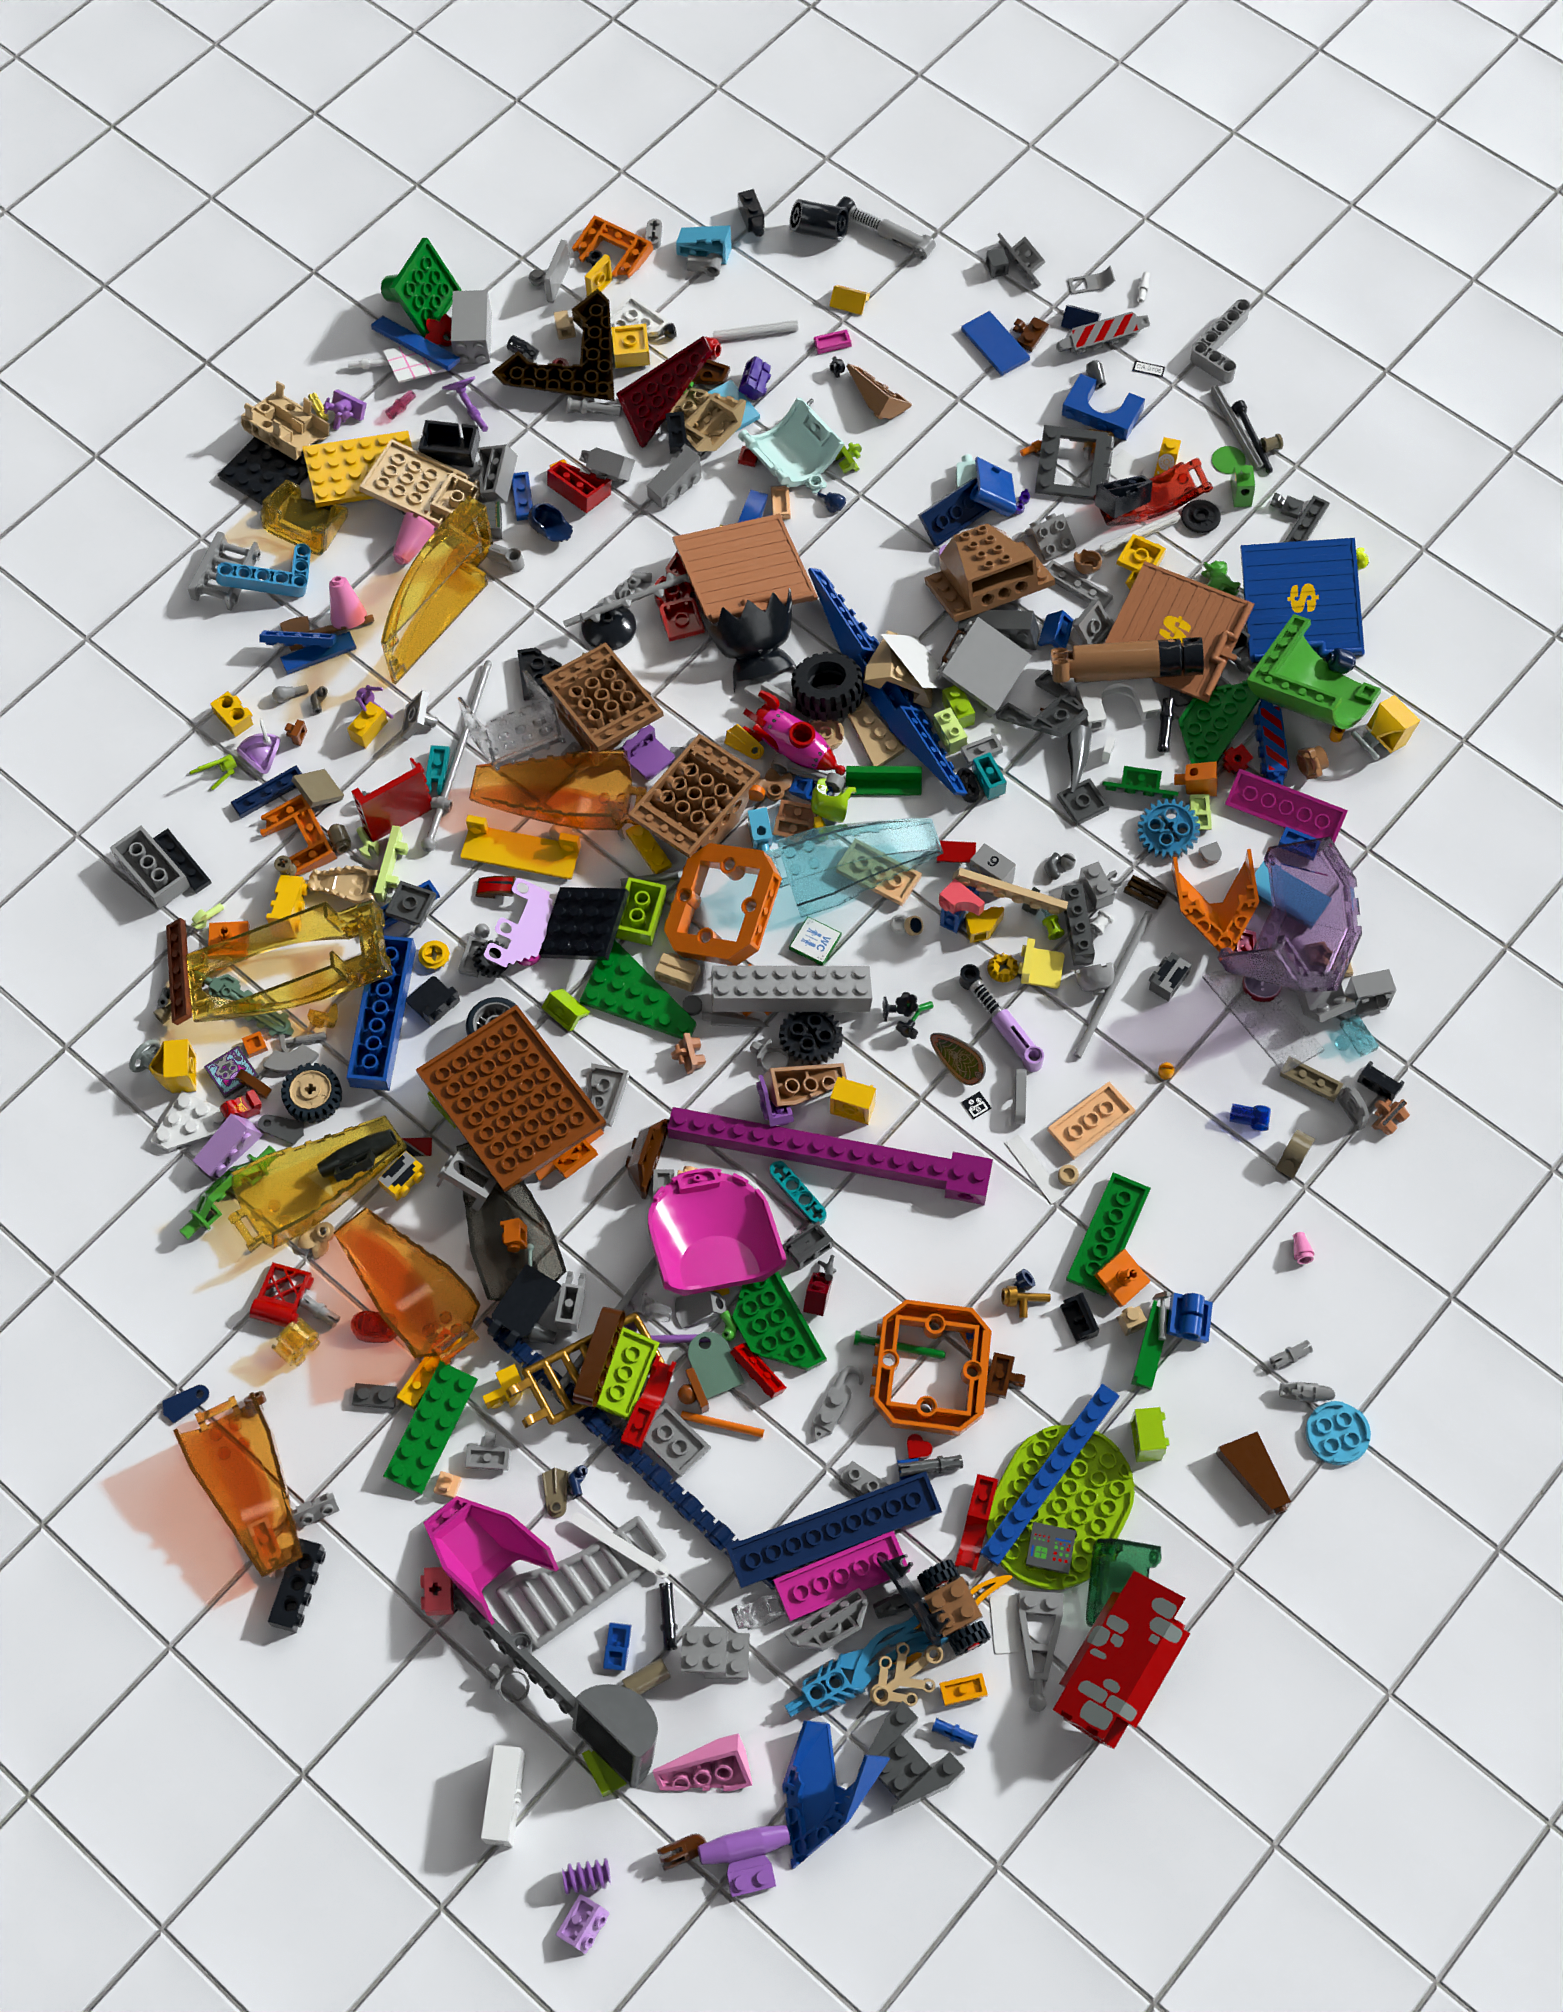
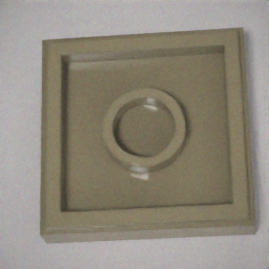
M325 769L295 775L291 780L310 807L343 800L344 794Z

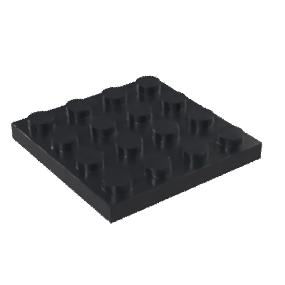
M254 437L218 474V477L262 506L271 504L278 508L308 477V471L303 451L301 452L302 456L294 460L278 449Z
M560 887L547 925V934L539 951L541 958L608 961L630 892L623 888Z

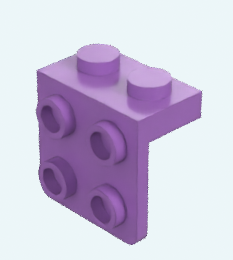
M650 724L645 728H641L637 735L625 741L622 746L623 758L647 780L653 779L675 760V755L656 739L655 728Z
M759 1075V1082H756V1087L760 1096L759 1102L764 1120L769 1121L770 1127L776 1125L785 1126L789 1122H794L790 1106L776 1107L769 1101L763 1075Z

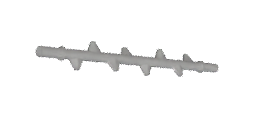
M667 573L665 582L647 589L637 587L634 594L616 601L605 597L603 606L579 613L577 616L564 620L563 624L566 628L579 622H585L587 619L598 623L600 622V615L621 606L630 608L632 602L652 594L662 598L665 589L683 582L690 584L691 582L687 573L678 577Z

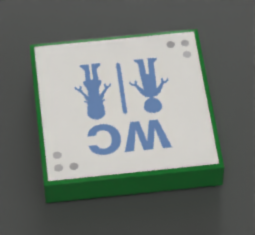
M807 916L791 942L789 950L824 966L840 940L842 933Z

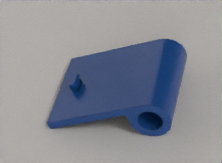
M976 457L975 464L978 482L971 491L970 499L1006 517L1013 515L1017 506L1012 473Z

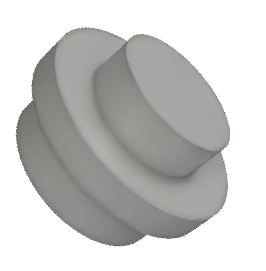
M535 269L530 272L529 280L533 285L541 286L544 284L545 272L543 270Z

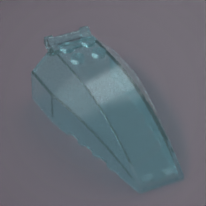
M931 818L865 821L813 828L777 840L778 849L765 851L772 859L779 874L780 871L776 858H782L787 877L782 878L779 888L791 886L801 918L839 906L859 896V893L869 888L873 889L877 887V884L887 879L889 881L895 875L903 871L907 872L915 866L943 854Z

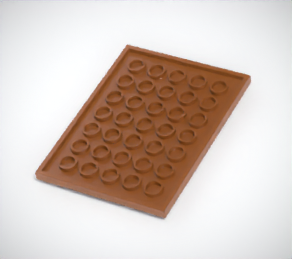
M517 1005L416 1069L421 1080L504 1192L607 1125L605 1119Z

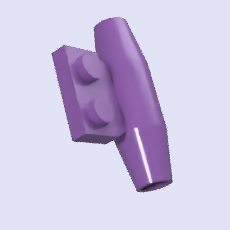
M786 1825L762 1826L720 1836L698 1846L701 1865L729 1863L726 1875L731 1897L776 1887L772 1863L765 1854L790 1844L788 1828Z

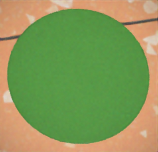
M1223 446L1213 453L1212 463L1220 472L1232 474L1234 466L1245 465L1246 458L1238 448Z

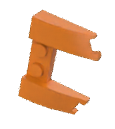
M596 215L592 217L572 247L573 251H578L580 254L579 260L582 263L589 256V253L595 250L603 240L625 250V254L612 272V277L627 275L628 278L641 267L653 251L652 242Z
M302 794L261 816L262 820H266V829H260L263 837L297 823L308 847L289 857L291 863H294L297 867L295 876L312 871L337 859L312 807H310Z

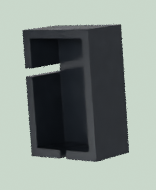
M425 420L422 431L423 436H421L418 450L420 453L447 465L474 467L477 448L480 442L478 426L462 424V438L459 423Z

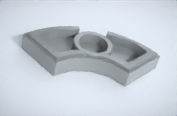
M304 1044L290 1052L274 1050L263 1064V1067L276 1073H288L294 1068L298 1070L299 1065L305 1067L306 1063L312 1064L319 1057V1054Z

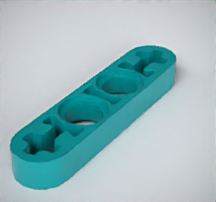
M783 1161L773 1162L770 1166V1176L810 1223L815 1224L819 1221L820 1225L824 1224L827 1213L822 1204ZM775 1168H783L782 1173L786 1177L784 1180L780 1173L775 1174ZM794 1181L798 1186L794 1190H789L786 1188V1184ZM807 1196L810 1198V1203L802 1205L799 1203V1198ZM812 1206H813V1210H814L817 1214L821 1212V1218H820V1219H819L818 1217L813 1218V1217H814V1212L811 1210Z

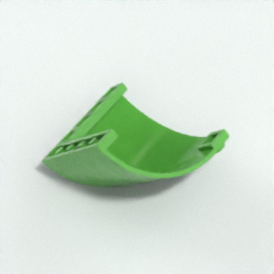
M1293 614L1247 678L1249 688L1257 697L1271 704L1340 729L1353 727L1372 707L1381 694V688L1365 682L1361 684L1341 673L1331 671L1328 664L1312 649L1304 637L1305 632L1311 625V620Z

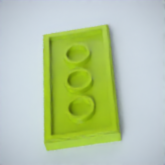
M622 1328L599 1401L596 1405L597 1408L629 1421L657 1352L659 1342L627 1328Z

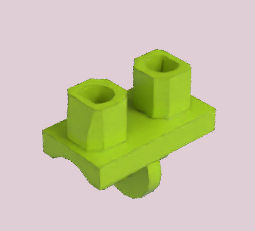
M850 442L848 450L844 445L835 458L837 461L843 456L846 457L838 463L844 473L851 469H854L855 472L860 470L852 457L859 459L862 447L860 444Z

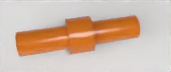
M1042 440L1034 441L1030 446L1020 450L1022 457L1032 452L1041 451Z

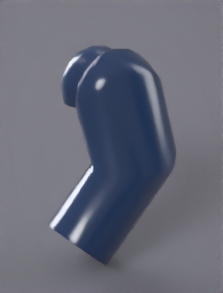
M584 1465L577 1466L568 1477L573 1498L583 1495L580 1484L588 1473V1469Z

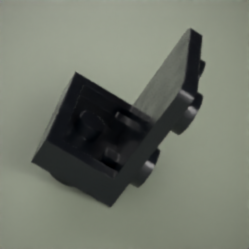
M432 976L406 998V1002L432 1026L460 1002L458 991L453 986L448 989L437 977Z

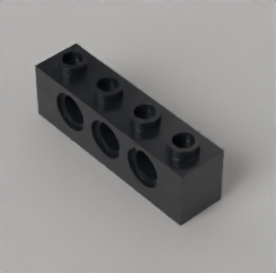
M296 1538L268 1619V1623L271 1626L295 1633L298 1627L301 1628L305 1617L303 1614L305 1606H309L312 1594L310 1591L312 1585H316L319 1573L317 1571L319 1565L323 1564L326 1557L322 1544ZM304 1561H311L308 1568L301 1569V1564ZM303 1581V1587L299 1590H294L295 1583ZM296 1602L294 1610H286L289 1603Z

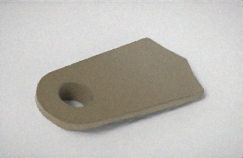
M556 1467L542 1473L547 1512L553 1518H559L565 1514L569 1473ZM555 1504L560 1505L558 1511L552 1509Z

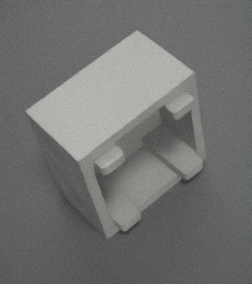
M1389 969L1352 976L1344 992L1346 997L1355 1001L1356 1008L1349 1010L1350 1014L1358 1016L1371 1010H1386L1395 995L1396 987Z

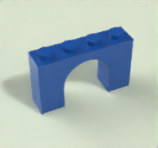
M1080 373L1063 403L1061 415L1083 425L1098 429L1101 432L1111 433L1114 437L1126 441L1144 409L1145 398L1128 393L1122 406L1115 412H1098L1089 405V400L1095 392L1096 379Z

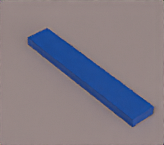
M385 316L380 317L371 324L372 330L447 371L460 363V357Z

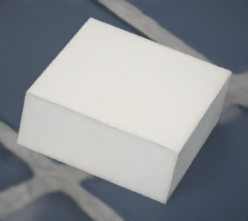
M1108 736L1101 761L1109 763L1116 738Z

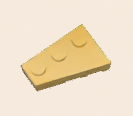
M280 875L275 889L276 899L272 900L270 904L273 909L271 913H267L266 919L273 935L296 937L297 930L301 929L300 915L305 910L304 896L308 894V884L305 883L304 878L301 876Z

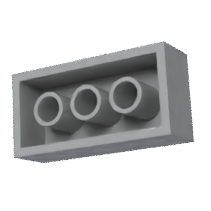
M142 825L110 847L115 859L158 909H161L190 888L186 876Z

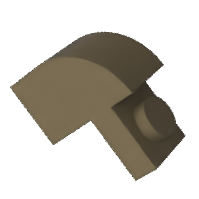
M1297 1129L1275 1169L1294 1179L1315 1138Z

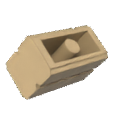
M663 953L654 972L655 979L692 992L700 976V966L693 960H682L674 953H669V955Z

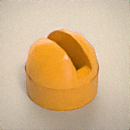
M1169 1062L1162 1063L1158 1068L1159 1077L1164 1080L1173 1077V1065Z

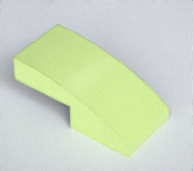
M1190 794V811L1195 810L1194 816L1199 817L1197 823H1200V829L1198 830H1212L1209 794Z

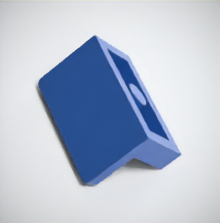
M1063 610L1046 615L1038 645L1041 647L1052 644L1055 648H1066L1074 619Z

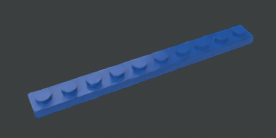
M1101 1384L980 1551L983 1557L998 1567L1117 1402L1120 1395L1104 1384Z

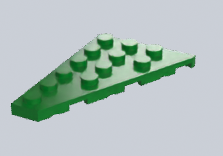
M614 940L608 961L598 960L580 998V1003L585 1006L679 1039L684 1038V1033H690V1037H692L697 1026L696 1021L616 940Z

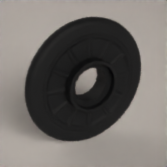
M1194 500L1184 506L1181 512V519L1189 530L1196 533H1207L1217 528L1221 520V514L1213 503L1207 500ZM1201 513L1204 514L1206 518L1199 519L1196 515Z

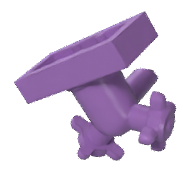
M339 389L334 390L332 403H329L330 398H327L323 404L325 414H327L328 410L335 413L334 430L340 428L341 419L343 423L350 416L359 421L363 420L367 405L366 402Z

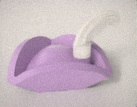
M260 718L259 722L262 733L252 735L243 740L237 747V752L259 772L267 774L270 771L281 739L276 735L266 733L264 721Z

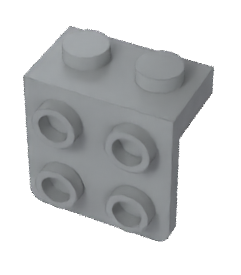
M1053 513L1045 517L1046 521L1040 523V520L1029 524L1030 528L1025 530L1027 536L1034 535L1045 561L1076 548V543L1064 514L1056 516Z

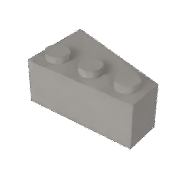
M507 444L478 447L477 452L480 457L478 466L481 471L479 475L480 494L489 502L500 500V503H507L518 455Z

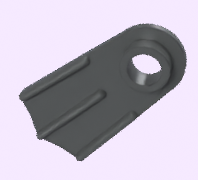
M263 1115L258 1121L261 1131L293 1145L304 1136V1122L273 1115ZM271 1122V1125L266 1127L264 1123Z

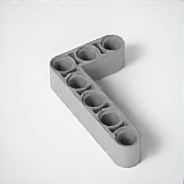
M1237 300L1192 346L1191 362L1223 383L1233 381L1236 363L1217 350L1248 319L1250 302L1248 300Z

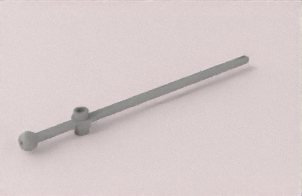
M490 660L484 663L441 796H438V798L433 797L431 800V808L436 809L428 835L421 841V847L424 851L431 852L435 849L436 842L434 838L442 814L452 809L453 801L449 800L448 796L492 666Z

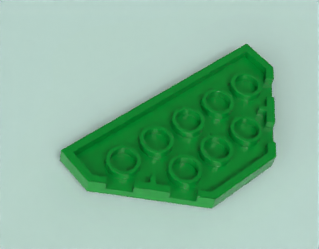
M1247 680L1235 685L1227 684L1216 687L1208 703L1193 697L1178 720L1190 764L1219 762L1223 753H1225L1260 700L1249 688Z
M778 1271L765 1281L742 1285L732 1318L751 1353L807 1371L827 1361L826 1356Z

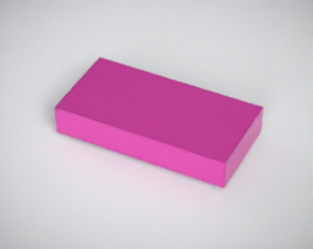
M847 329L814 337V344L818 354L852 347Z

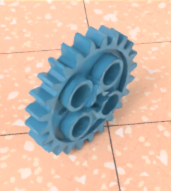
M1165 798L1164 804L1157 800V806L1151 803V810L1144 809L1146 815H1140L1142 821L1138 822V827L1140 828L1137 830L1138 834L1141 835L1139 836V841H1144L1143 848L1149 846L1148 853L1155 851V857L1162 854V859L1169 855L1172 860L1173 854H1176L1178 858H1180V852L1188 854L1187 847L1193 850L1194 845L1192 843L1198 842V838L1195 836H1200V831L1198 830L1200 829V823H1197L1199 817L1194 816L1195 810L1189 811V804L1183 807L1182 800L1179 804H1176L1175 799L1169 803L1168 799ZM1168 814L1176 815L1173 819H1169L1166 816ZM1157 824L1160 828L1152 829L1151 826ZM1184 828L1187 830V832L1181 834L1178 832V830ZM1164 839H1170L1171 843L1164 844L1161 841Z

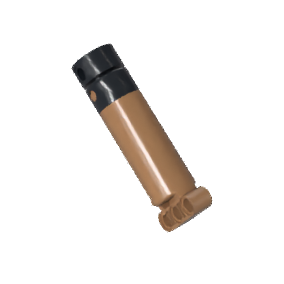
M1202 637L1182 638V645L1181 640L1177 638L1073 645L1072 651H1068L1066 648H1055L1051 650L1053 681L1062 683L1069 681L1070 678H1074L1075 683L1176 677L1181 676L1182 672L1184 676L1203 675L1204 653Z

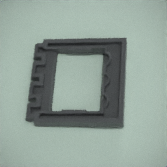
M1044 425L1035 493L1095 500L1096 485L1109 482V467L1112 462L1115 438L1108 436V432ZM1060 438L1076 442L1096 443L1090 488L1054 484Z

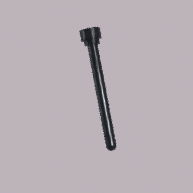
M1244 400L1236 401L1231 407L1235 415L1240 416L1266 472L1272 473L1273 468L1246 414V403Z

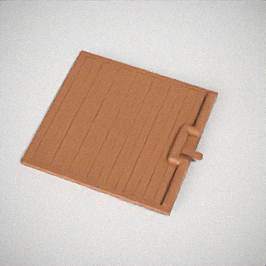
M780 513L672 537L703 613L712 623L719 622L722 607L728 610L734 617H741L747 600H750L762 611H766L772 593H775L786 606L789 588L791 589L792 605L818 600V596Z

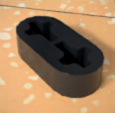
M961 768L957 771V775L967 791V794L965 796L962 795V798L968 803H974L978 800L980 793L977 781L972 770ZM962 775L968 777V782H966L965 779L962 778ZM968 788H970L971 792L974 793L973 796H971V794L968 793Z

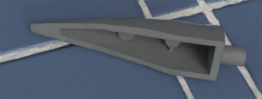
M1080 724L1068 733L1067 749L1071 767V794L1074 793L1084 772L1092 738V730Z

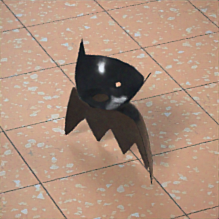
M790 588L788 590L786 606L775 593L771 594L765 612L750 600H747L740 619H737L722 607L717 626L701 613L703 623L721 653L727 658L736 659L733 667L734 693L738 681L769 675L793 665L796 668V664L785 651L778 648L786 642L790 634L792 619V595Z

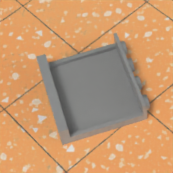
M977 617L973 622L971 620L964 628L966 633L964 635L961 634L956 640L955 644H957V647L955 649L952 648L947 654L948 661L940 665L937 670L939 674L936 679L939 680L941 677L947 679L986 707L987 710L984 714L991 718L1003 703L1032 655Z

